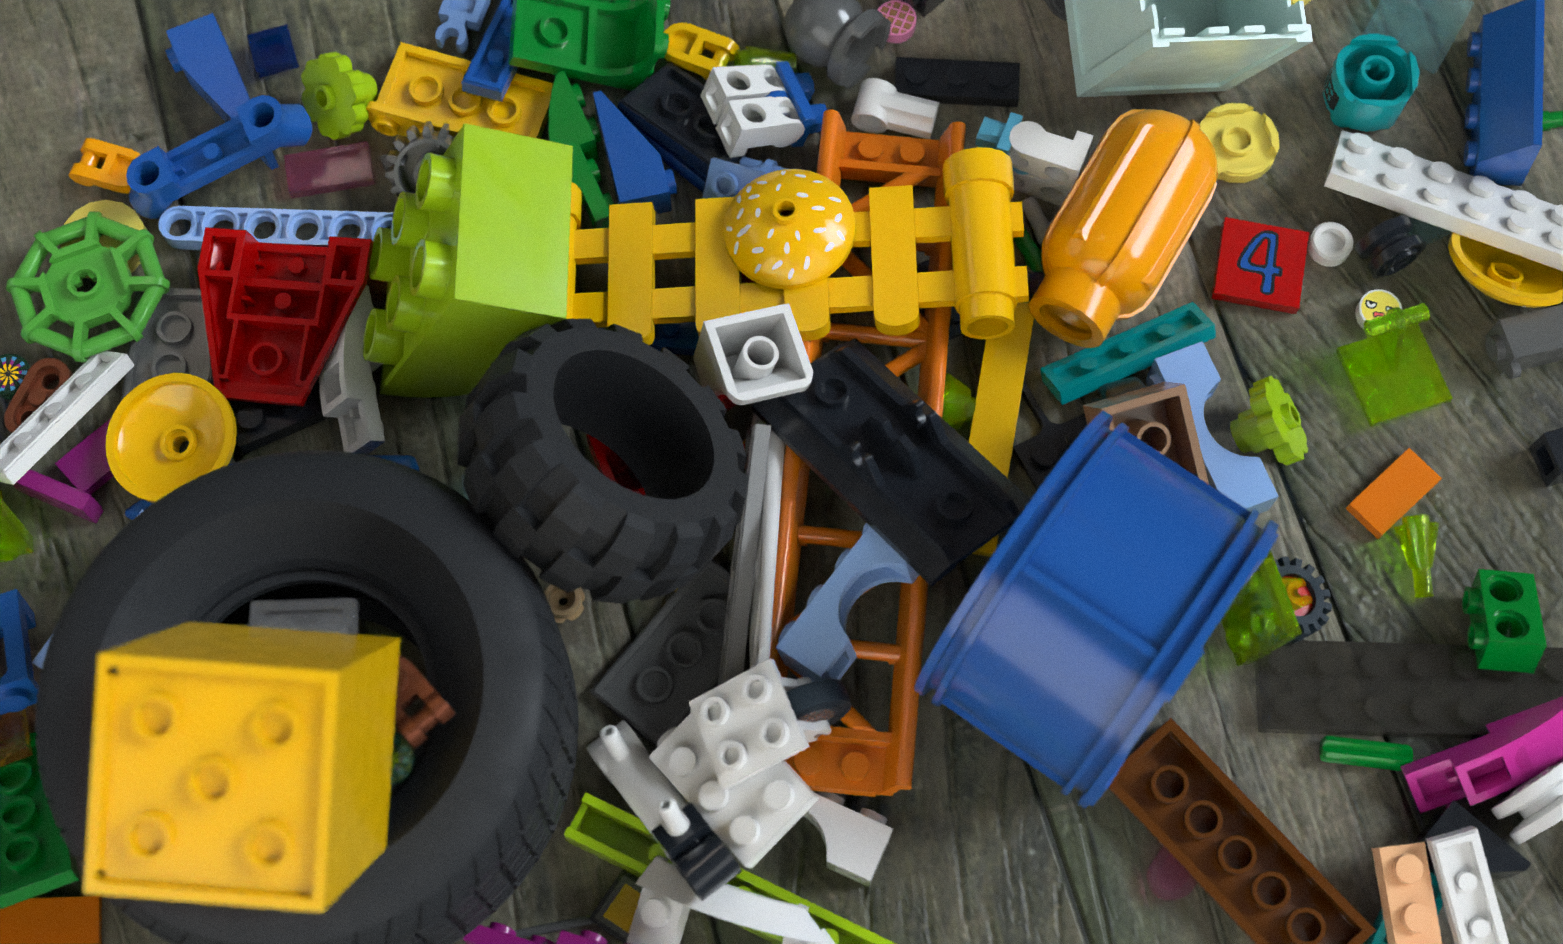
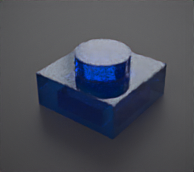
M287 24L247 35L259 78L300 67Z

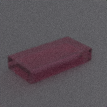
M367 141L284 155L288 191L292 199L375 185L371 152Z

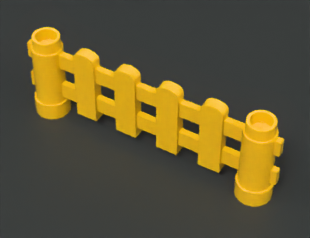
M976 147L952 154L945 160L942 168L944 199L948 206L914 208L913 185L869 188L870 211L854 212L856 233L852 248L871 247L872 275L827 277L816 284L798 289H775L756 282L742 283V272L732 262L727 252L723 234L725 215L734 197L695 199V222L655 225V210L652 202L609 205V228L580 230L582 191L576 184L572 183L566 319H592L597 328L617 324L642 334V342L650 346L655 339V324L696 322L698 336H700L704 321L789 303L802 341H812L825 337L829 333L831 328L830 314L874 311L875 326L878 331L886 335L900 336L911 333L918 328L920 323L919 308L955 306L957 313L960 314V329L965 336L974 339L1003 337L1012 332L1015 327L1014 310L1019 302H1029L1027 266L1015 267L1013 238L1024 237L1022 201L1011 202L1014 196L1012 161L1006 153L993 148ZM791 210L782 212V216L784 217L793 214V211ZM951 242L953 270L917 273L916 244ZM695 258V286L655 289V260ZM608 263V292L575 294L576 265Z

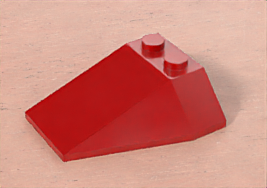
M205 227L197 269L213 383L227 400L304 406L367 284L374 244L371 239L329 236L328 246L318 247L258 242L247 230Z

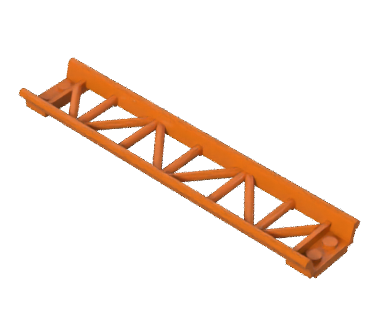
M832 109L825 110L823 112L816 173L827 177L839 187L841 179L886 183L881 187L906 185L936 188L934 207L948 206L944 199L942 168L948 157L964 150L966 125L959 121L950 123L940 137V140L848 132L838 111ZM869 194L851 204L854 212L870 211ZM951 242L916 244V251L925 252L924 255L930 256L928 272L953 270ZM850 251L842 266L853 276L872 275V269ZM951 307L925 308L924 316L919 312L920 323L918 328L906 335H886L873 326L831 322L830 331L825 337L818 340L803 341L810 363L822 356L823 342L829 343V340L848 342L856 338L860 343L911 348L885 364V366L899 377L920 364L918 396L936 411L940 417L943 416ZM785 445L769 659L771 658L775 661L781 677L787 678L789 669L799 679L803 678V676L784 664L776 646L784 627L789 622L796 621L802 614L801 612L794 616L801 546L813 544L853 548L862 536V531L804 525L810 467L787 445ZM920 575L913 584L901 582L896 644L850 639L857 655L856 659L888 662L889 665H894L888 732L877 731L851 705L849 712L840 719L847 728L830 726L832 730L830 734H817V741L808 742V748L785 759L812 791L876 797V795L893 796L899 790L912 789L920 696L919 693L914 691V686L922 670L929 586Z

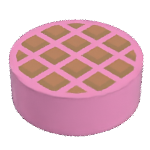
M892 0L879 7L878 11L891 22L887 42L902 43L911 38L916 28V13L908 3Z

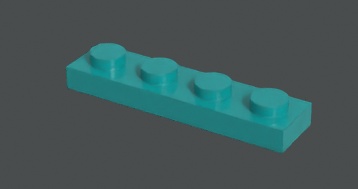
M1190 302L1104 340L1100 347L1085 348L1040 368L1042 382L1061 405H1064L1098 390L1103 384L1121 380L1152 366L1154 359L1202 341L1205 343L1216 338L1215 324L1194 302Z

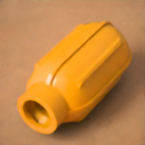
M1133 109L1117 117L1107 128L1049 224L1042 241L1041 263L1045 277L1028 305L1032 316L1048 332L1076 346L1086 348L1100 347L1116 320H1127L1142 312L1155 298L1211 201L1216 188L1218 166L1215 148L1200 129L1198 122L1164 110Z

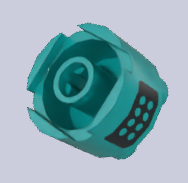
M1377 33L1359 35L1352 39L1350 44L1342 48L1338 53L1325 79L1323 90L1325 104L1330 111L1331 121L1336 126L1369 132L1389 129L1395 124L1418 86L1420 74L1416 57L1411 51L1407 54L1402 48L1397 46L1399 43L1397 39Z

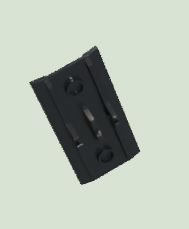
M856 338L836 346L811 363L813 369L812 381L805 391L755 402L752 405V411L766 425H770L771 430L931 587L953 570L959 562L1014 524L1031 501L1028 496Z

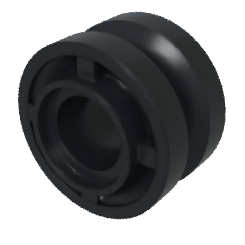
M1398 216L1378 224L1368 231L1356 244L1354 249L1360 259H1372L1367 269L1374 279L1399 272L1415 261L1426 248V243L1420 235L1409 236L1414 226L1408 216Z

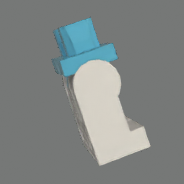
M1013 112L1010 113L1007 123L985 116L977 134L975 145L997 149L1010 156L1013 166L1014 190L1061 206L1088 161L1094 135L1077 130L1074 140L1046 132L1036 122H1022L1023 116Z

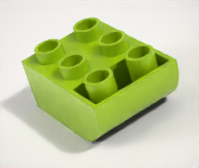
M464 123L443 156L432 153L425 154L418 173L416 194L402 191L395 205L391 229L378 227L373 237L374 244L369 277L370 279L387 282L385 310L372 308L369 313L363 339V357L365 361L384 363L381 367L380 394L404 397H450L470 394L509 342L527 331L545 324L552 325L566 319L573 146Z

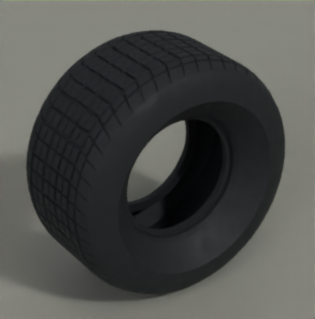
M306 450L250 458L208 472L181 485L151 504L118 532L82 575L67 600L54 628L41 670L35 723L38 765L41 766L39 771L45 796L49 798L47 802L58 828H62L59 832L72 856H79L76 860L78 865L85 873L98 653L187 622L291 629L300 624L327 618L361 619L385 626L412 642L422 654L428 683L455 712V715L446 723L442 724L439 721L424 734L427 739L416 747L410 758L409 766L406 765L404 767L407 770L406 773L401 777L398 775L396 780L390 784L385 851L324 912L104 896L115 907H120L121 912L139 926L170 944H453L469 934L489 918L515 892L539 860L556 829L565 807L576 763L579 721L573 671L549 602L525 557L521 555L516 560L508 549L493 535L496 527L486 514H476L469 499L451 487L408 466L374 456L351 452ZM113 667V672L117 674V668Z

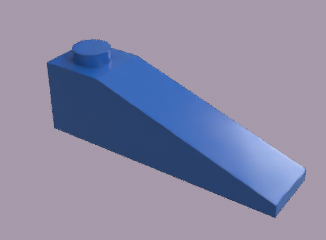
M208 14L167 30L166 33L172 47L165 49L175 73L183 70L190 85L225 122L237 117L238 113L235 107L250 100V96L214 14ZM273 151L260 157L271 170L279 167Z

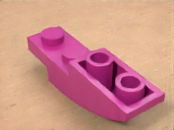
M1563 696L1486 724L1489 733L1487 735L1400 766L1420 814L1466 797L1469 805L1472 806L1519 786L1539 775L1548 767L1562 761Z

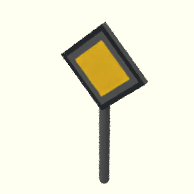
M623 869L591 915L515 930L517 932L516 936L527 938L533 934L541 935L595 924L622 943H626L642 887L635 884L638 880L636 877Z

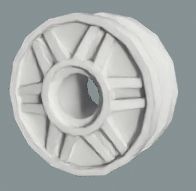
M1563 760L1524 782L1490 808L1497 819L1505 818L1516 812H1519L1524 818L1510 833L1511 838L1517 845L1547 830L1563 819Z

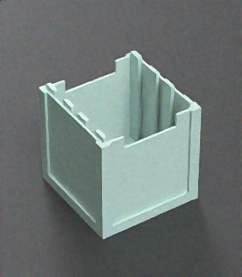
M1064 0L1077 97L1227 91L1313 42L1311 25L1306 24L1303 1H1298L1291 6V0Z

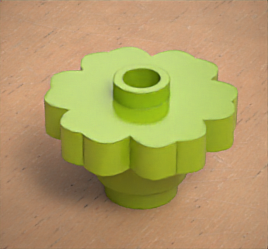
M338 52L320 54L317 59L308 60L305 70L301 74L302 83L306 88L302 93L301 99L311 121H317L321 135L338 140L349 137L352 133L361 132L364 128V123L369 117L368 110L366 109L368 102H376L378 98V88L374 78L368 73H363L356 69L352 70L350 58Z
M1272 376L1254 382L1253 387L1249 388L1251 408L1239 413L1238 419L1230 422L1231 433L1237 447L1243 453L1250 451L1259 453L1267 449H1273L1278 462L1286 466L1303 460L1304 454L1308 453L1307 437L1301 427L1300 415L1290 395L1284 393L1279 380L1274 379Z

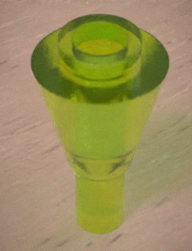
M1427 514L1402 517V525L1393 527L1408 567L1412 570L1416 599L1434 597L1431 568H1433L1440 523L1430 522V517Z

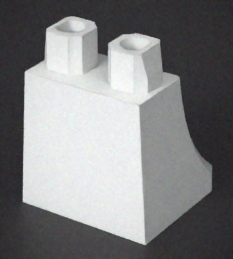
M789 303L703 322L693 360L702 387L709 385L716 396L725 394L734 404L746 405L803 392L809 387L812 381L813 369Z

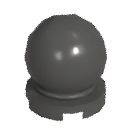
M794 0L785 14L784 28L788 46L803 62L817 68L827 67V77L830 81L849 89L857 84L872 68L866 62L875 47L877 46L881 50L884 49L890 34L891 22L876 9H868L863 12L857 0Z

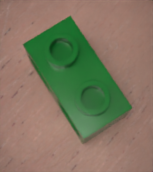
M1478 569L1472 586L1465 587L1462 598L1463 612L1469 614L1471 622L1467 637L1468 647L1475 650L1477 668L1534 674L1547 646L1534 574Z

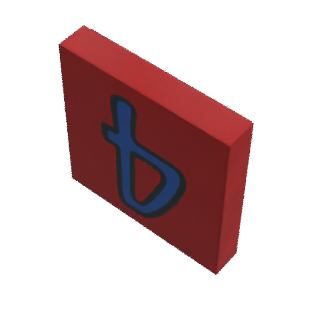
M1225 217L1221 226L1211 299L1296 314L1300 308L1309 232Z

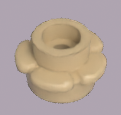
M550 584L544 591L556 623H564L568 619L574 621L582 614L584 610L582 602L585 600L582 588L567 593ZM562 598L567 599V604L564 606L559 604V600Z

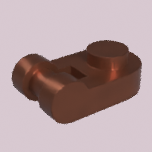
M399 656L394 725L409 743L416 748L427 739L424 734L439 721L442 724L446 723L455 715V712L414 665L404 657ZM420 697L426 706L410 718L404 710Z

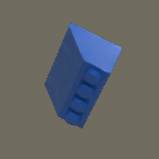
M1523 0L1486 14L1482 17L1477 32H1470L1467 56L1473 57V68L1470 67L1467 73L1466 92L1472 93V104H1468L1466 109L1465 129H1471V141L1466 142L1463 163L1464 166H1470V175L1487 177L1495 184L1522 186L1542 147L1545 0Z

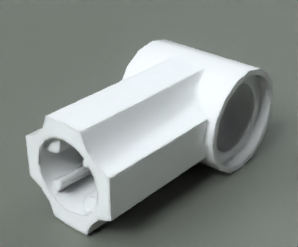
M868 78L863 80L851 122L856 128L867 133L880 134L889 129L930 139L938 113L939 102L899 93L894 85L888 81Z

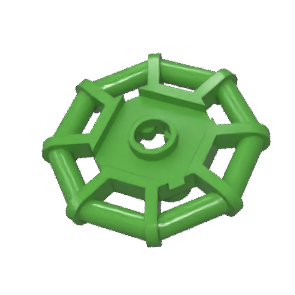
M90 211L87 217L44 233L39 230L33 235L35 240L14 277L9 278L6 283V291L12 295L22 326L20 335L27 343L41 344L73 357L75 362L81 363L86 362L93 355L133 340L138 343L144 338L142 335L143 330L163 294H167L170 289V281L165 279L153 246L154 236L147 229L137 230L103 217L100 211ZM103 234L123 243L118 248L110 246L109 249L102 246L99 239ZM85 236L84 240L61 249L56 247ZM47 254L52 255L49 259L51 266L48 272L45 274L43 271L40 277H35ZM135 254L139 256L145 276H132L127 261ZM90 277L92 281H97L90 291L77 292V288L83 286V278ZM144 291L128 320L122 313L130 307L133 292ZM33 292H41L46 307L39 314H36L31 299ZM57 320L66 323L69 327L74 328L73 338L52 331L48 327ZM112 320H115L121 326L88 339L89 329Z

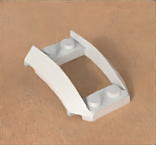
M662 856L655 857L635 883L641 886L642 890L626 942L629 944H680L690 908L741 926L783 936L782 944H836L825 928L820 929L808 913L809 907L803 904L795 905L782 902L729 884H725L704 901H701L674 865L668 863V859Z

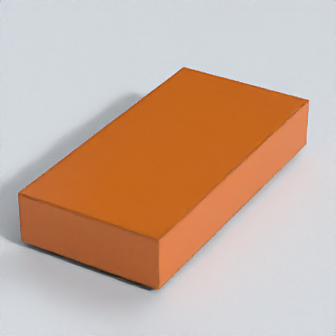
M1408 448L1346 507V510L1379 540L1442 478L1416 453Z

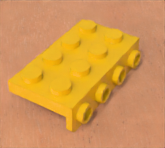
M401 42L376 102L369 101L366 109L369 113L368 118L371 126L387 136L399 134L407 137V130L412 125L421 133L426 121H431L434 131H440L444 123L449 124L448 134L453 137L466 123L541 139L549 119V105L554 83L516 73L503 101H496L462 91L461 81L471 61Z

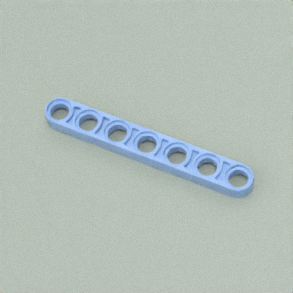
M175 206L167 209L160 216L158 225L166 242L171 247L180 250H201L205 227L213 228L216 223L225 220L233 223V229L247 230L258 242L327 247L329 236L338 237L340 229L350 224L360 227L361 231L357 238L371 239L373 241L378 227L387 228L392 226L394 212ZM186 219L191 222L190 230L182 236L170 234V227L175 221ZM271 222L276 225L272 236L266 239H259L254 236V230L259 224ZM312 223L318 226L317 234L313 238L300 240L296 237V231L301 225Z

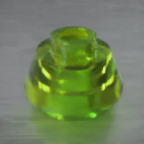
M946 373L942 418L953 429H959L964 422L968 423L972 419L976 400L974 397H971L969 387L951 374Z

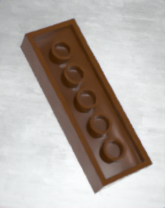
M1172 718L1164 723L1123 762L1109 785L1108 789L1254 944H1363L1376 931Z

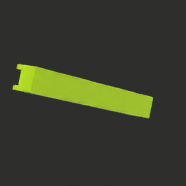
M586 792L581 800L582 804L576 816L564 833L566 842L639 878L655 857L662 856L667 858L659 843L639 818ZM742 868L740 874L726 883L771 899L808 906V913L820 929L825 928L836 944H896ZM735 924L773 944H782L783 936Z

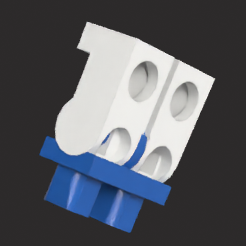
M788 61L777 62L775 67L766 64L712 67L700 95L713 124H718L716 130L729 158L744 156L747 149L767 145L775 147L803 146L809 134L821 132L823 112L827 110L825 104H809L808 100L811 99L815 91L814 82L809 72L794 73Z

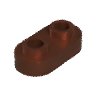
M44 358L30 367L5 411L4 422L11 433L73 375L64 362L56 358ZM59 380L57 387L48 389L50 382Z

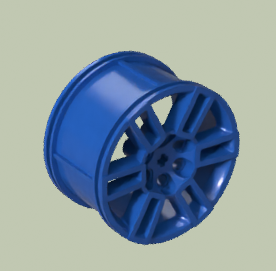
M1104 410L1088 424L1074 441L1005 536L950 620L928 657L914 686V691L921 696L927 694L932 688L936 690L932 700L934 705L940 707L944 704L1062 786L1060 792L1065 796L1074 787L1080 790L1082 793L1077 800V804L1084 809L1089 805L1093 807L1115 778L1132 747L1163 703L1171 701L1205 651L1202 649L1203 645L1236 595L1264 561L1279 536L1276 534L1279 527L1277 523L1270 519L1263 528H1260L1254 524L1260 512L1254 508L1251 512L1144 443L1129 433V427L1124 423L1119 424L1113 431L1109 429L1113 416Z

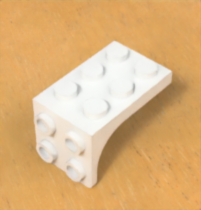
M691 709L690 714L678 727L669 729L660 737L657 743L658 747L649 756L689 803L693 804L710 828L745 867L751 869L820 799L785 760L728 790H723Z

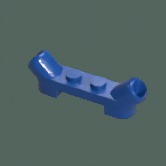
M267 95L254 97L235 107L238 113L237 117L168 152H164L157 146L135 158L129 165L126 173L127 183L131 188L129 191L130 203L141 216L149 219H160V216L170 208L173 201L278 148L303 147L306 145L312 135L310 116L300 104H280L277 99Z

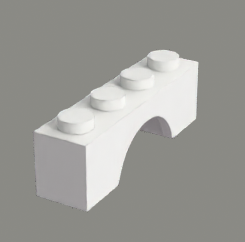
M818 791L816 795L820 799L803 817L808 819L822 836L826 849V868L869 887L891 838L893 828L885 825L887 818L875 811L861 808L860 813L842 806L845 800L837 794Z

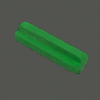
M1327 735L1320 741L1319 757L1321 761L1327 763L1402 771L1400 766L1413 762V749L1406 744Z

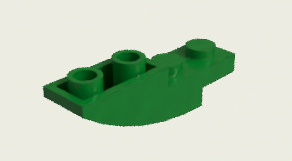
M565 71L556 73L551 91L549 139L552 142L573 146L572 183L576 184L582 191L581 206H584L594 229L609 228V205L614 204L609 192L602 194L597 183L601 182L602 178L595 162L596 159H599L596 143L602 141L594 118L586 119L581 109L586 107V103L578 83L571 85Z

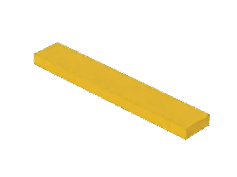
M1019 302L1014 310L1015 327L1012 332L1003 337L985 340L968 441L1007 478L1034 320L1030 313L1029 303ZM999 534L972 554L992 557L997 548Z

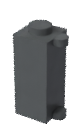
M1563 304L1502 318L1497 321L1485 336L1487 354L1490 360L1496 363L1500 375L1506 374L1509 379H1514L1521 376V370L1563 360Z

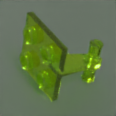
M1424 303L1403 310L1399 307L1387 310L1384 316L1365 320L1363 327L1368 338L1340 346L1336 349L1370 427L1451 402L1453 399L1418 323L1426 322L1430 319L1429 310Z

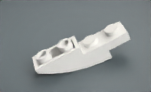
M367 285L319 375L323 416L338 418L344 452L363 455L369 454L385 442L384 426L380 418L376 397V385L372 377V372L384 363L365 361L363 357V339L366 322L371 309L374 308L369 286Z

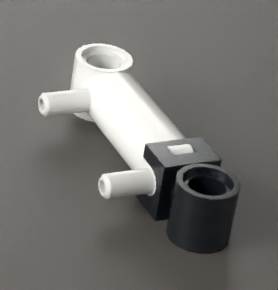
M622 720L615 726L607 725L601 729L600 737L586 746L588 753L607 780L615 786L659 843L667 858L686 880L697 897L704 901L740 874L742 870L717 834L711 830L706 820L693 804L687 802L649 758L650 754L627 722Z

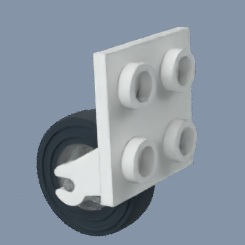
M771 658L689 701L723 790H728L809 747L808 742L817 741V737L822 734H830L832 731L830 725L843 718L851 709L850 697L840 680L822 679L812 682L809 677L799 679L781 677L775 661Z

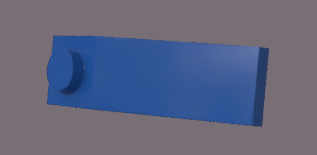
M602 91L593 92L596 115L618 204L652 202L655 214L672 211L670 195L677 194L672 168L664 170L659 152Z

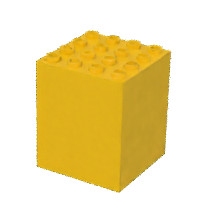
M187 622L98 653L83 893L324 912L385 851L400 638ZM113 667L117 668V674L113 672Z

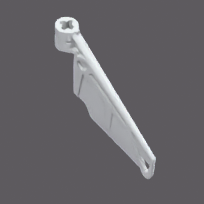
M753 412V419H752L751 427H752L754 424H763V425H766V424ZM772 430L770 431L748 625L750 669L768 660L770 655L783 462L786 445Z

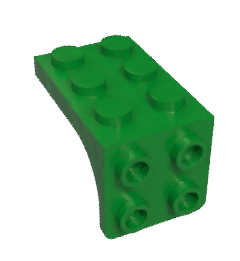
M513 0L508 65L554 75L565 71L566 76L569 78L632 91L643 83L645 78L652 76L656 62L659 58L663 59L667 53L669 35L664 33V22L670 11V0H634L626 3H603L593 0Z

